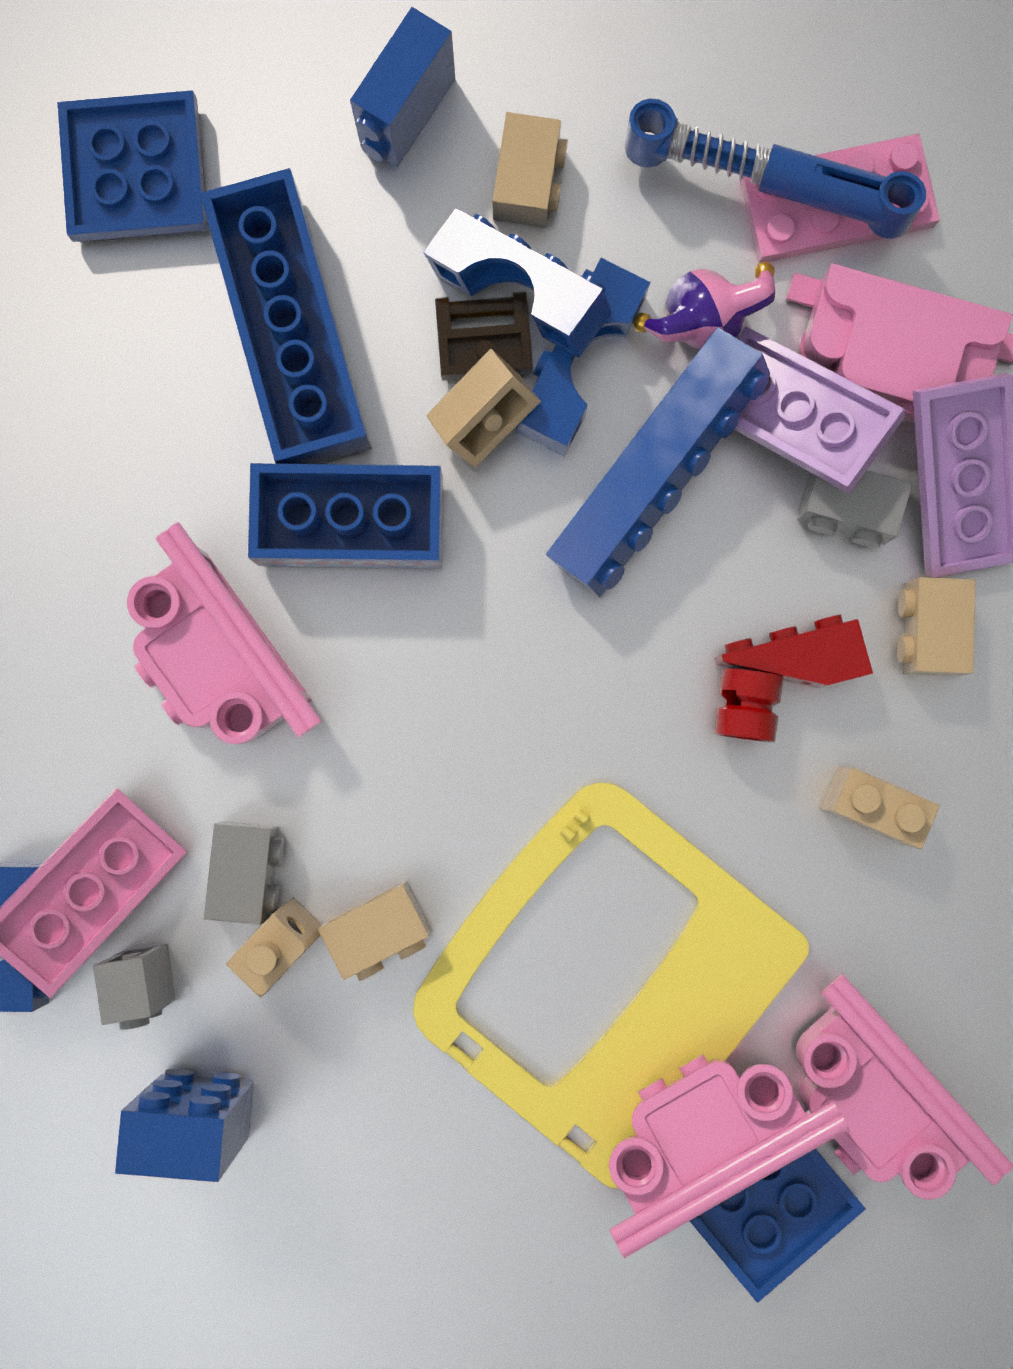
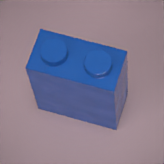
M412 6L350 99L361 149L375 161L383 162L386 160L397 168L456 80L452 31Z

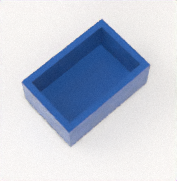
M188 1069L166 1070L165 1074L158 1076L121 1110L115 1174L219 1182L249 1138L254 1082L241 1081V1075L229 1072L215 1073L212 1075V1078L194 1077V1071Z

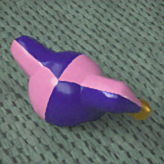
M768 261L760 262L755 267V277L757 279L741 285L730 283L715 271L707 269L690 271L680 277L669 290L665 302L666 317L651 319L648 313H639L634 317V328L637 332H649L663 342L684 341L690 347L697 350L702 348L717 327L737 337L741 332L746 316L763 309L774 301V266Z

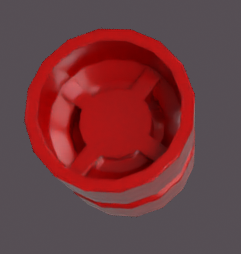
M723 669L719 695L725 700V705L717 709L714 734L745 740L775 742L778 716L772 712V708L781 702L784 677L752 670Z

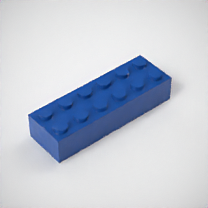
M291 168L201 192L202 204L275 463L320 464L372 449L300 193Z

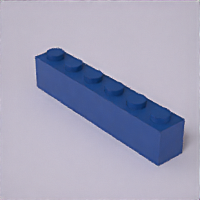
M717 327L545 555L560 569L600 598L607 589L609 590L616 586L624 574L626 563L635 552H639L646 547L653 535V528L664 514H669L674 510L681 499L683 488L692 476H698L706 468L711 457V451L721 438H727L735 430L740 419V413L749 401L756 400L765 390L770 371L763 353Z

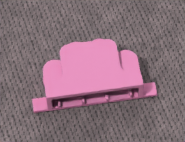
M831 263L821 280L795 272L792 276L786 301L813 308L807 330L800 339L798 353L904 408L905 418L903 421L915 422L912 390L992 376L997 360L1013 364V334L1008 333L1013 317L1011 313Z
M179 522L172 525L167 531L159 534L155 539L172 561V564L157 575L145 577L136 582L129 591L127 608L132 619L139 625L146 627L136 636L133 643V651L139 661L135 665V669L148 686L152 688L156 685L166 698L161 704L171 720L177 725L183 722L192 727H211L219 739L230 744H243L256 740L284 719L298 738L321 723L322 720L310 705L311 697L209 555L195 545Z
M842 973L821 992L831 1004V1007L800 1036L796 1045L798 1062L807 1075L801 1082L799 1095L803 1104L809 1109L805 1113L806 1115L831 1101L834 1102L849 1127V1130L834 1138L840 1145L834 1153L853 1175L862 1169L870 1179L877 1182H886L898 1174L903 1184L911 1193L919 1198L932 1200L944 1196L952 1188L956 1173L969 1161L973 1163L992 1185L998 1183L1003 1175L1012 1170L1013 1164Z
M704 1054L681 1066L679 1070L683 1076L666 1085L663 1078H660L639 1090L638 1094L642 1100L636 1105L632 1115V1125L637 1135L627 1137L617 1144L609 1160L611 1178L616 1186L624 1192L635 1212L633 1216L609 1229L622 1256L626 1258L849 1130L834 1102L831 1101L806 1115L792 1091L789 1079L777 1067L769 1064L753 1065L746 1069L739 1078L730 1063L722 1059L707 1061Z

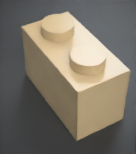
M506 112L492 200L493 220L546 228L548 212H557L561 183H554L553 179L555 167L564 168L568 139L560 138L561 120Z
M490 349L426 417L444 443L476 468L541 401L519 373L493 349Z
M918 577L905 583V589L900 591L898 598V613L900 617H904V635L899 637L897 643V659L899 663H903V674L933 676L973 674L975 579Z
M837 767L820 809L899 844L922 850L940 805L853 767Z
M407 881L325 922L318 928L342 979L345 980L356 974L359 981L381 971L384 968L382 960L398 953L400 959H405L425 948L426 945L423 939L429 937L432 931Z

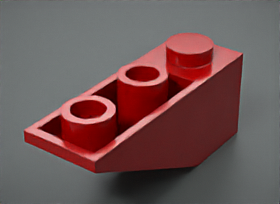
M841 614L814 621L815 630L798 634L796 626L769 633L771 642L753 646L752 639L748 638L724 645L726 654L714 658L715 664L719 666L783 676L784 681L815 688L873 674L859 620L855 619L843 623Z

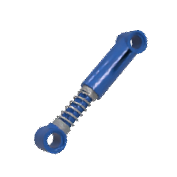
M650 98L642 100L630 112L624 149L627 157L640 167L650 168L658 166L663 161H666L667 158L674 159L675 161L678 160L679 163L687 159L690 160L691 166L701 163L704 170L711 166L715 168V173H718L720 170L727 171L728 177L733 173L738 174L740 181L744 177L751 178V184H758V191L866 222L876 235L888 239L901 237L909 230L926 200L924 183L910 172L898 171L886 177L777 144H773L770 149L768 147L764 148V146L760 149V145H756L754 149L750 148L747 141L739 145L736 144L735 137L729 142L723 140V134H720L718 138L712 137L710 130L706 134L699 133L698 127L691 131V125L680 124L673 109L666 102L659 99ZM645 132H650V133H653V134H655V135H649V134H646Z

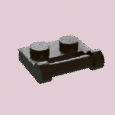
M526 291L512 292V297L449 302V297L435 298L442 381L462 379L490 349H493L519 374L533 373ZM514 316L515 324L451 329V320Z

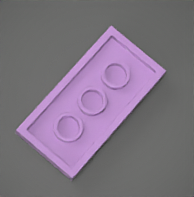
M745 327L737 339L763 353L770 375L763 393L756 400H750L740 413V419L735 430L850 494L905 418L904 408L766 336Z
M1003 373L912 390L925 574L931 578L1013 563V375Z

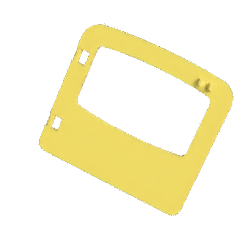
M597 782L578 790L520 851L490 887L441 953L417 990L414 998L413 1014L417 1027L430 1042L442 1052H446L464 1067L470 1075L556 1146L566 1151L601 1183L609 1188H618L610 1175L609 1160L617 1144L627 1137L637 1135L632 1125V1115L636 1105L642 1100L638 1091L660 1078H663L666 1085L683 1076L679 1068L704 1054L707 1061L713 1059L726 1061L806 960L809 954V944L806 937L630 793L614 784ZM606 825L614 828L695 895L697 906L659 966L609 1029L556 1083L546 1084L461 1016L457 1010V1001L497 940L541 885L597 827ZM462 1031L483 1048L474 1060L453 1044ZM575 1124L595 1140L586 1153L566 1137Z

